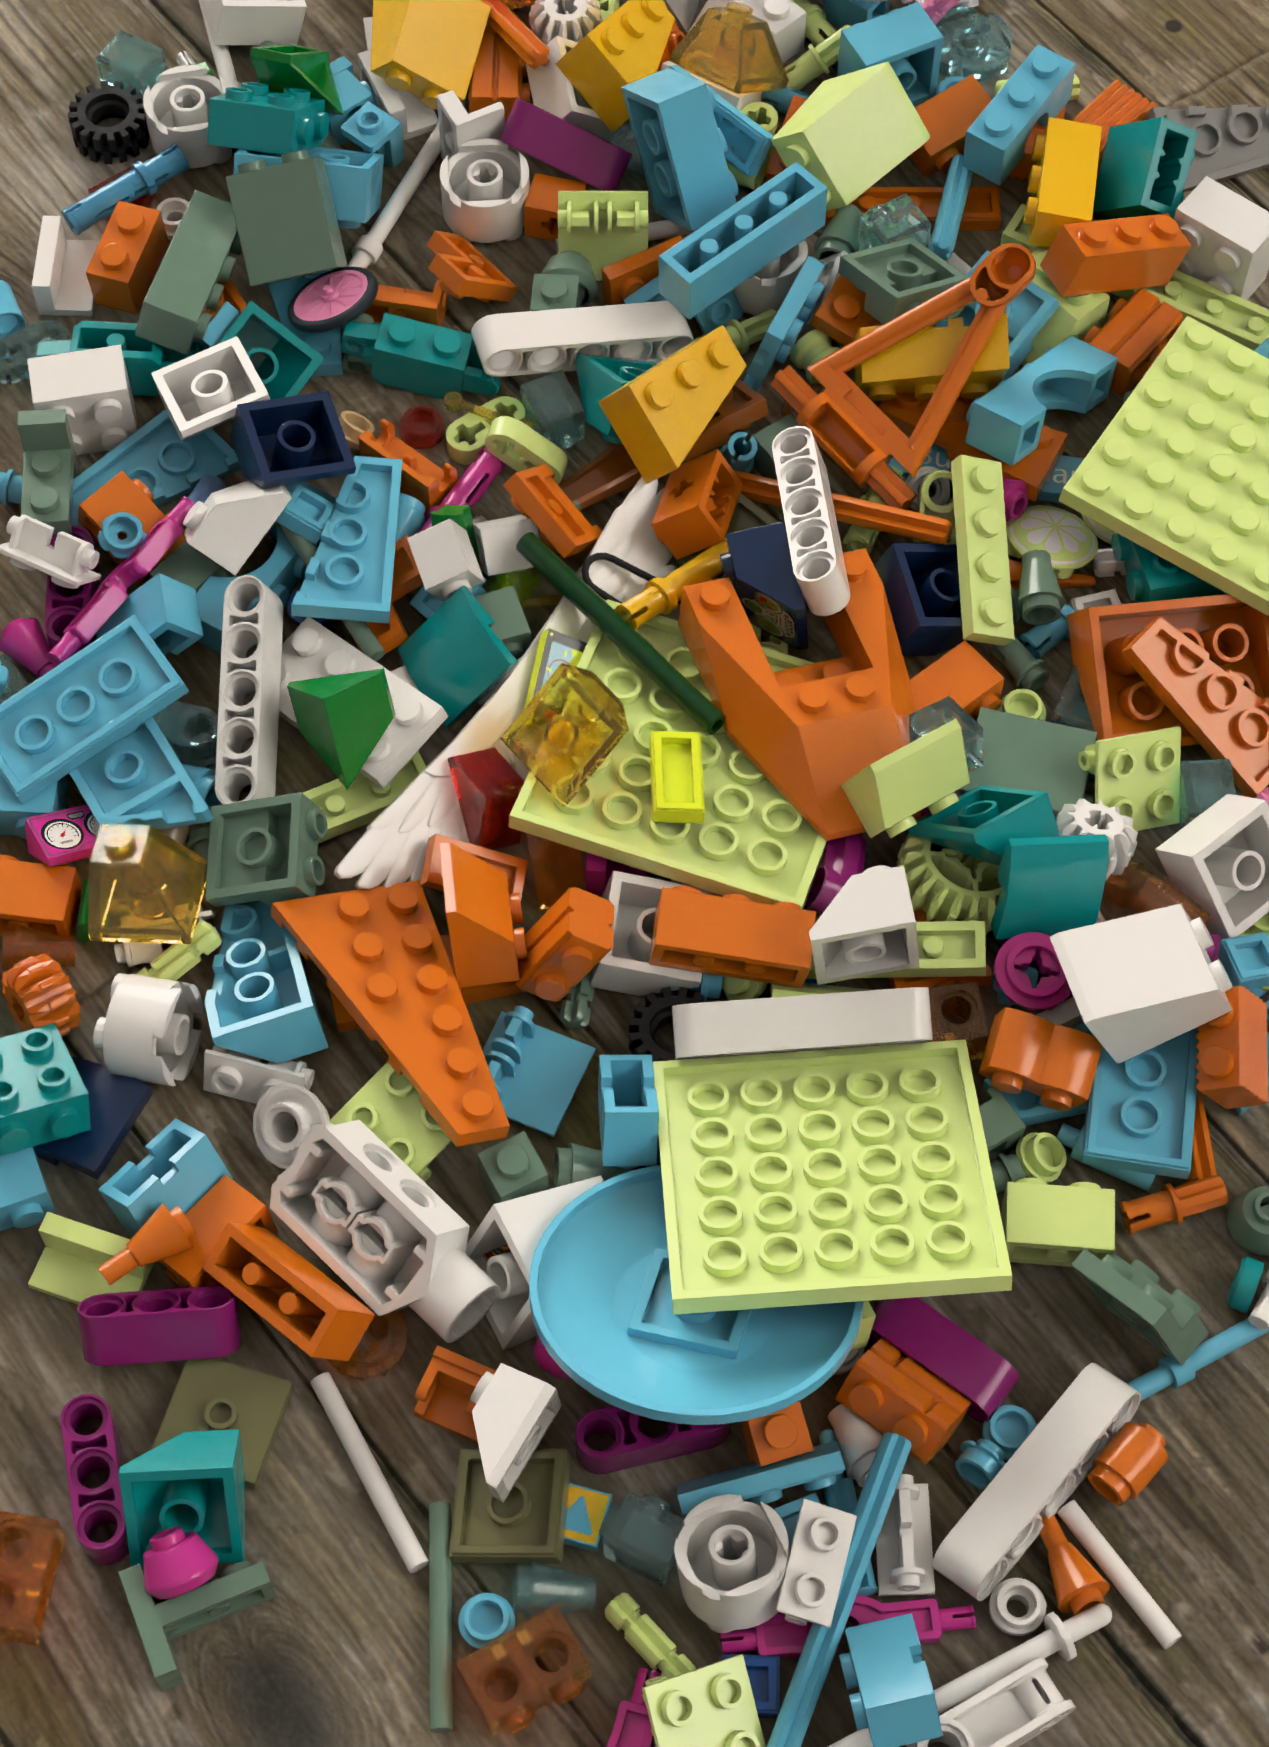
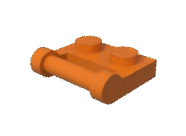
M547 464L516 472L503 484L511 495L513 506L522 515L530 517L542 532V540L553 552L560 554L563 558H567L582 551L586 554L592 550L602 530L598 525L592 526L553 480L555 473Z

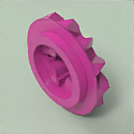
M1037 932L1022 933L1010 938L1000 948L993 965L996 976V988H1001L1007 995L1009 1004L1017 1003L1026 1007L1030 1013L1036 1009H1048L1051 1011L1058 1004L1068 999L1072 991L1049 935ZM1036 956L1039 973L1047 975V977H1041L1036 987L1031 988L1032 983H1029V975L1021 971L1027 970Z

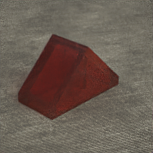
M495 747L448 758L469 843L491 850L520 844L522 831L509 828L508 826L509 815L525 782Z

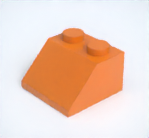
M450 842L440 843L445 910L459 988L520 980L518 959L527 958L524 928L514 929V924L523 923L520 893H509L508 879L505 872Z

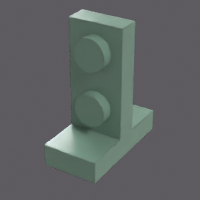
M66 409L18 411L17 426L24 450L21 516L27 515L54 527L53 534H58V532L62 531L72 533L73 479L80 475V468Z
M250 1561L231 1565L220 1572V1579L179 1596L166 1599V1601L156 1604L154 1596L145 1591L144 1571L140 1563L118 1572L154 1677L162 1691L184 1683L170 1640L276 1597L263 1561L254 1565Z

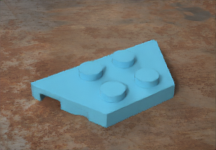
M808 256L746 372L747 375L743 382L757 393L775 361L781 364L785 363L799 332L806 325L825 286L819 281L828 265L813 256Z
M153 716L69 772L106 837L206 823L214 819L207 804Z

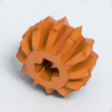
M45 953L36 957L30 956L3 973L2 993L7 999V1008L11 1011L14 1022L18 1023L22 1032L55 1023L61 1037H63L80 1025L81 1016L79 1013L81 1006L76 1000L75 993L77 991L72 988L69 976L64 974L60 963L53 960Z

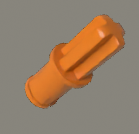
M1212 1175L1173 1187L1171 1183L1164 1184L1162 1191L1133 1200L1119 1202L1120 1213H1126L1122 1220L1129 1235H1132L1137 1231L1173 1221L1176 1225L1182 1224L1183 1217L1225 1205L1228 1202V1193L1222 1178L1219 1175Z

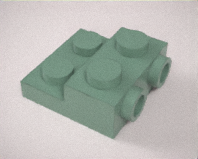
M912 237L840 256L838 273L853 283L858 290L866 293L864 311L882 325L968 278ZM964 307L944 319L956 318L964 310Z
M302 792L211 806V813L214 819L210 821L205 893V900L214 907L260 900L268 907H272L273 902L315 896L316 886L322 885L325 880L324 864L317 855L318 839L325 838L327 834L326 816L320 807Z
M1085 1248L1071 1264L1101 1307L1182 1366L1209 1334L1198 1317L1202 1310L1201 1307L1181 1290L1176 1288L1170 1294L1157 1285L1161 1280L1159 1276L1138 1259H1135L1130 1265L1113 1253L1111 1256L1107 1254L1101 1260Z

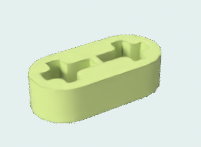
M501 396L455 420L446 431L447 452L450 458L456 463L471 465L478 456L479 451L482 448H486L485 439L495 418L508 416L526 424L523 404L516 398ZM465 438L469 442L475 440V443L469 445L466 441L459 443V439Z
M500 416L492 421L485 439V446L491 454L517 472L547 464L555 473L553 480L557 484L561 482L568 464V457L563 450L516 418Z

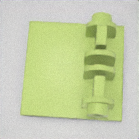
M558 191V253L575 251L581 254L590 262L597 281H602V268L648 249V191Z
M1177 726L1097 740L1095 744L1087 745L1085 750L1079 753L1078 763L1080 768L1084 771L1088 770L1091 774L1095 775V804L1101 800L1103 805L1109 808L1119 807L1120 815L1129 816L1133 819V829L1136 831L1180 823L1181 727Z
M388 1062L330 1120L333 1125L360 1120L424 1182L429 1179L432 1173L427 1166L451 1142L419 1101V1092L404 1074L399 1076Z
M743 1654L669 1679L667 1675L645 1681L646 1686L642 1687V1697L646 1703L651 1724L650 1730L656 1744L655 1747H766Z

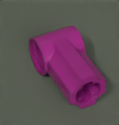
M863 833L827 841L804 907L822 915L852 875L863 873L867 841L862 836Z

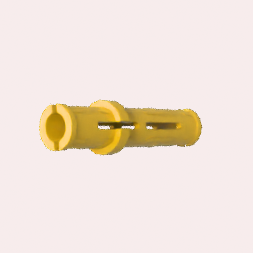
M726 537L723 542L711 546L665 577L651 579L645 584L642 592L625 603L616 606L615 611L621 617L628 614L629 617L625 621L636 631L657 615H668L677 609L678 602L682 597L683 586L711 581L723 573L720 554L728 553Z

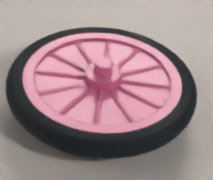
M343 267L323 273L305 284L294 295L288 307V319L293 327L307 333L326 332L346 325L359 317L372 304L378 291L377 279L372 272L361 267Z

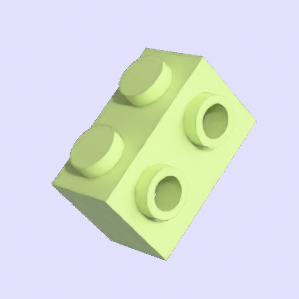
M1022 1178L1016 1182L1007 1181L1001 1202V1220L1010 1262L1072 1267L1071 1264L1085 1248L1101 1260L1107 1254L1111 1256L1114 1253V1189H1101L1098 1184L1092 1182H1076L1069 1186L1048 1185L1046 1181L1039 1178Z

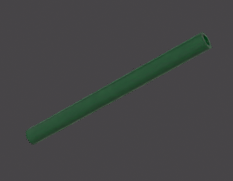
M533 532L526 533L520 538L516 545V550L706 733L712 735L724 725L726 716Z

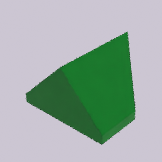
M292 44L251 47L250 58L259 83L269 85L268 91L284 93V88L307 89L311 91L310 97L325 99V112L344 115L328 61L329 52Z
M384 668L293 681L287 685L300 733L347 790L396 714Z

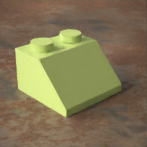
M1041 246L1032 252L1036 261V271L1032 282L1055 297L1060 307L1031 341L1033 349L1022 361L1021 364L1024 366L1027 363L1031 364L1044 355L1049 348L1056 347L1070 336L1083 341L1093 326L1097 325L1102 328L1109 306L1110 296L1106 293H1091L1062 298L1040 266L1049 250L1048 247Z
M955 718L870 764L841 784L870 838L886 830L891 839L916 825L917 822L913 815L928 807L931 814L935 815L959 801L955 792L970 783L960 724Z

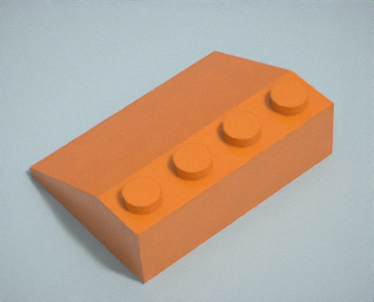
M1229 594L1088 607L1068 614L1072 662L1094 731L1097 732V740L1179 726L1181 727V747L1200 745L1121 654L1122 650L1150 621L1159 617L1209 653V660L1224 671L1231 669L1245 680L1243 685L1260 698L1269 697V616Z

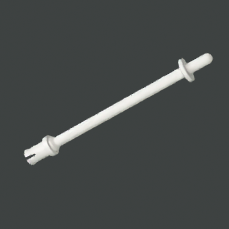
M1102 1603L1095 1604L1063 1622L1054 1612L1044 1616L1046 1631L935 1689L934 1694L938 1714L971 1698L1037 1658H1046L1058 1652L1066 1661L1077 1657L1074 1642L1108 1625L1112 1620L1110 1607ZM866 1728L858 1730L827 1747H873L869 1729Z

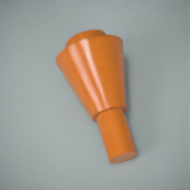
M162 1203L126 1244L127 1248L99 1266L98 1270L110 1286L139 1265L143 1267L193 1248L188 1238L195 1234L196 1231L179 1206L169 1211Z
M1042 1515L1044 1526L1039 1535L1048 1551L1047 1557L1059 1611L1062 1613L1073 1612L1075 1616L1095 1604H1104L1105 1600L1103 1597L1109 1591V1583L1072 1543L1068 1542L1055 1515L1049 1519Z

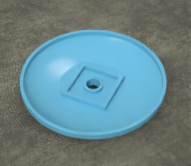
M661 1165L641 1168L612 1177L576 1197L561 1210L543 1233L535 1249L530 1268L529 1301L533 1323L541 1342L558 1366L578 1385L615 1407L650 1419L677 1424L714 1425L741 1422L769 1415L804 1399L834 1375L845 1361L855 1343L863 1312V1301L673 1315Z

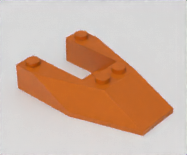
M866 548L843 553L851 593L850 600L841 611L833 615L823 616L842 655L840 658L773 672L729 577L683 586L680 604L679 629L713 705L726 716L723 725L726 735L825 841L866 832L841 784L870 764L916 740L911 683L884 585ZM921 811L913 815L915 820L921 817Z

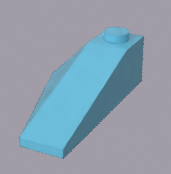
M260 900L225 905L220 928L223 935L219 954L214 955L212 965L215 973L211 990H207L204 1002L214 1044L278 1064L329 1048L304 958L296 948L297 940L285 926L279 927L271 917V907H268Z

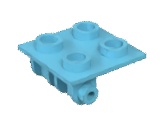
M516 1006L514 1011L507 1013L502 1011L482 1051L507 1119L555 1137L596 1048L534 1024L532 1022L534 1014L526 1007Z

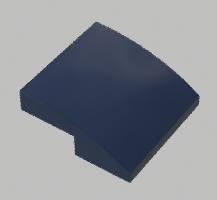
M71 1056L88 1091L91 1130L33 1147L39 1158L55 1166L60 1161L98 1180L153 1092L149 1084L136 1078L110 1074L104 1065Z

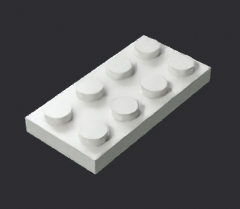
M307 617L282 644L279 716L299 729L287 688L289 682L384 668L396 714L359 771L384 789L448 718V715L441 705L311 617ZM252 690L251 692H249V694L253 698L255 696L256 690Z

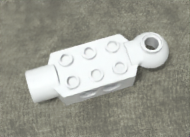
M282 1083L270 1087L260 1097L253 1114V1132L257 1146L268 1161L279 1168L286 1169L282 1174L278 1175L277 1180L272 1184L270 1209L378 1316L411 1307L446 1343L458 1340L475 1327L495 1303L500 1293V1287L466 1255L470 1226L360 1120L333 1125L330 1122L327 1109L319 1098L305 1087L297 1084ZM295 1119L298 1124V1131L296 1130Z

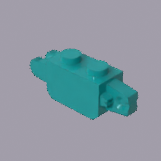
M384 313L381 323L366 324L351 321L345 326L341 339V352L362 358V361L372 365L371 377L379 384L448 401L459 399L462 390L488 396L494 395V393L497 394L499 391L500 379L487 375L483 370L475 343H473L472 334Z
M81 321L74 326L71 340L39 342L36 357L121 345L132 394L160 396L151 373L203 351V347L193 342L188 355L135 336L137 323Z

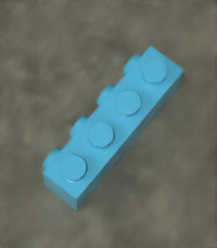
M795 162L659 255V293L685 317L691 319L823 227L826 219L828 188L798 162Z

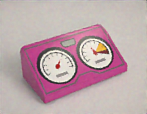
M87 804L28 817L25 820L28 853L50 867L137 847L139 844H142L141 836L138 832L106 837Z

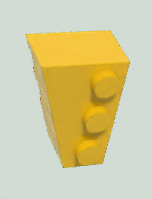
M628 0L555 63L612 133L629 119L621 87L652 75L658 70L675 21L663 0Z
M1049 117L1045 134H1036L1031 161L1037 163L1032 165L1027 192L1031 193V197H1028L1023 224L1029 225V244L1050 248L1063 224L1092 221L1102 126Z
M1003 313L964 385L961 391L962 398L976 399L983 397L997 387L1010 369L1007 313ZM959 317L949 318L948 327H927L856 366L855 384L865 394H868L871 400L875 401L896 398V393H914L916 399L930 400L969 326H964V318ZM880 326L859 328L854 341Z
M724 325L692 341L598 402L646 484L679 468L747 366Z

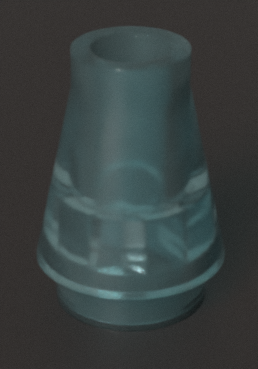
M530 1561L529 1566L516 1565L512 1584L513 1612H523L528 1619L580 1610L593 1611L596 1596L595 1576H583L534 1561Z

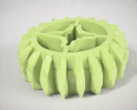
M908 833L897 855L899 858L897 867L904 866L913 910H923L926 912V922L933 920L985 921V935L991 931L990 924L1002 891L996 875L999 865L990 864Z

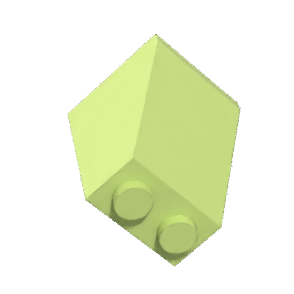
M888 61L823 81L771 139V142L787 168L798 162L828 188L826 211L849 205L926 143L931 136Z

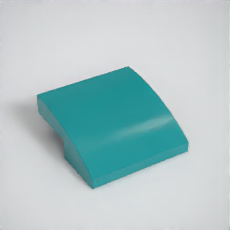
M461 586L398 648L402 661L419 691L444 708L448 715V718L443 722L446 727L455 724L518 663L517 659L492 631L491 627L496 622L466 586Z
M1106 834L1008 839L996 874L1002 891L990 924L996 940L1010 939L1027 932H1037L1052 936L1059 932L1096 924L1107 873L1109 840Z

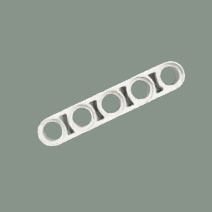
M669 301L492 314L479 319L471 329L483 370L492 377L576 371L575 361L577 353L658 364L694 341L686 317Z
M805 426L789 427L775 437L772 442V451L793 572L810 611L818 616L833 615L847 606L851 593L827 468L811 430Z
M243 575L231 581L224 595L215 793L223 805L273 797L276 794L283 604L276 593L261 580L251 575ZM256 597H260L256 607L248 611L251 601ZM258 643L254 654L245 658L248 649L253 644ZM252 690H256L252 701L247 705H243L247 694ZM250 737H254L251 747L246 752L241 753L244 742ZM251 784L252 787L249 795L244 800L239 801L242 789Z
M928 987L703 1002L672 1006L675 1059L933 1041Z
M1096 1363L1086 1366L945 1537L935 1553L932 1567L978 1601L986 1599L1040 1534L1044 1526L1041 1516L1044 1515L1049 1519L1058 1512L1093 1468V1459L1124 1423L1131 1421L1139 1407L1141 1393Z

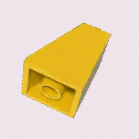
M373 0L370 71L385 79V83L388 86L397 90H405L420 98L421 102L431 109L438 110L437 95L450 90L455 92L460 102L464 101L491 6L480 0Z

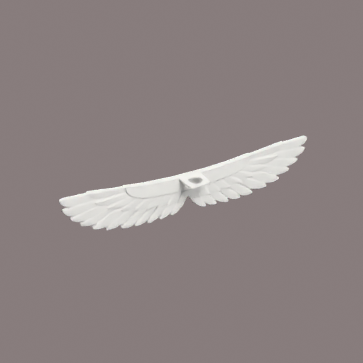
M641 476L621 506L617 507L588 557L595 553H608L655 577L661 578L675 570L674 565L666 566L673 557V554L666 545L657 539L651 526L664 491L663 488L656 494L658 479L646 484ZM597 560L589 568V577L592 582L622 603L642 592L645 584L648 582L607 560ZM582 565L576 574L583 580L581 572L583 567ZM564 595L527 651L517 660L518 663L478 701L480 705L485 703L453 741L367 826V831L336 866L334 875L338 879H350L361 874L355 884L357 889H372L379 886L383 881L385 888H389L396 883L405 882L407 879L408 881L420 880L421 882L429 837L434 834H440L478 845L482 835L484 841L491 840L499 832L503 821L509 820L512 808L547 733L520 722L541 632L550 628L588 643L595 628V625Z

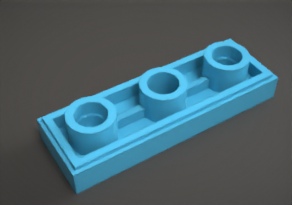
M838 1440L813 1447L814 1451L762 1467L753 1463L677 1484V1497L682 1514L688 1515L701 1502L720 1495H742L743 1500L749 1499L750 1502L760 1505V1501L767 1504L782 1498V1489L803 1484L806 1491H812L833 1485L837 1482L836 1474L843 1473V1470H846Z

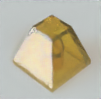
M728 2L727 7L708 8L673 50L670 57L671 62L737 94L785 89L789 81L768 23L752 15L753 9L738 2Z
M561 663L500 739L561 806H567L629 729L623 703L593 671Z
M100 824L89 861L88 935L90 941L191 944L206 886L208 860L151 825Z

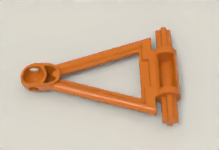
M1017 243L1003 244L988 254L975 268L971 277L806 367L826 388L822 393L818 394L790 365L783 371L779 370L774 375L775 379L770 383V386L798 413L796 423L811 430L817 445L860 488L868 485L888 506L907 510L918 495L888 464L894 457L914 478L916 477L1007 305L1033 280L1036 271L1034 256L1023 245ZM977 301L981 305L912 435L908 438L845 373L972 302Z

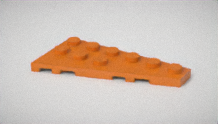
M420 880L396 883L388 888L382 885L372 889H357L273 902L271 917L280 928L285 926L297 940L296 948L306 960H313L327 978V987L371 1041L377 1040L389 1055L388 1063L399 1076L404 1074L419 1092L421 1104L453 1144L459 1147L507 1138L510 1128L509 1121L422 886H420Z

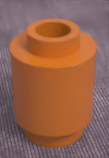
M1125 1422L1093 1459V1469L1087 1475L1090 1484L1100 1495L1115 1505L1122 1506L1127 1499L1134 1500L1168 1461L1169 1457L1164 1448L1166 1440L1158 1430L1146 1422H1140L1138 1425L1132 1422Z

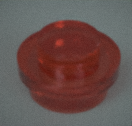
M416 405L409 408L399 422V435L404 443L414 449H429L442 441L445 435V423L441 415L434 408L428 405Z

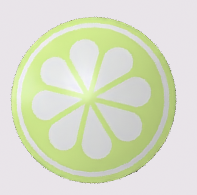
M1044 505L1028 506L1018 519H1010L1006 523L1008 554L1016 558H1022L1028 551H1047L1051 556V564L1057 579L1070 578L1073 575L1074 569L1089 564L1096 556L1098 550V541L1094 531L1081 518L1060 508Z

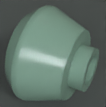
M563 251L552 256L541 274L579 275L582 307L591 302L598 293V283L592 266L578 252Z
M1269 1186L1254 1187L1242 1191L1233 1199L1227 1212V1226L1232 1238L1246 1251L1260 1256H1269Z

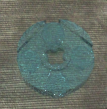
M956 7L947 13L945 12V16L936 24V27L944 36L939 73L944 75L945 79L954 76L967 78L973 74L978 82L989 80L998 74L1004 73L1008 68L1012 44V33L1006 22L989 12L988 17L975 14V7ZM963 41H967L969 45L977 46L974 48H967L962 46L961 43Z

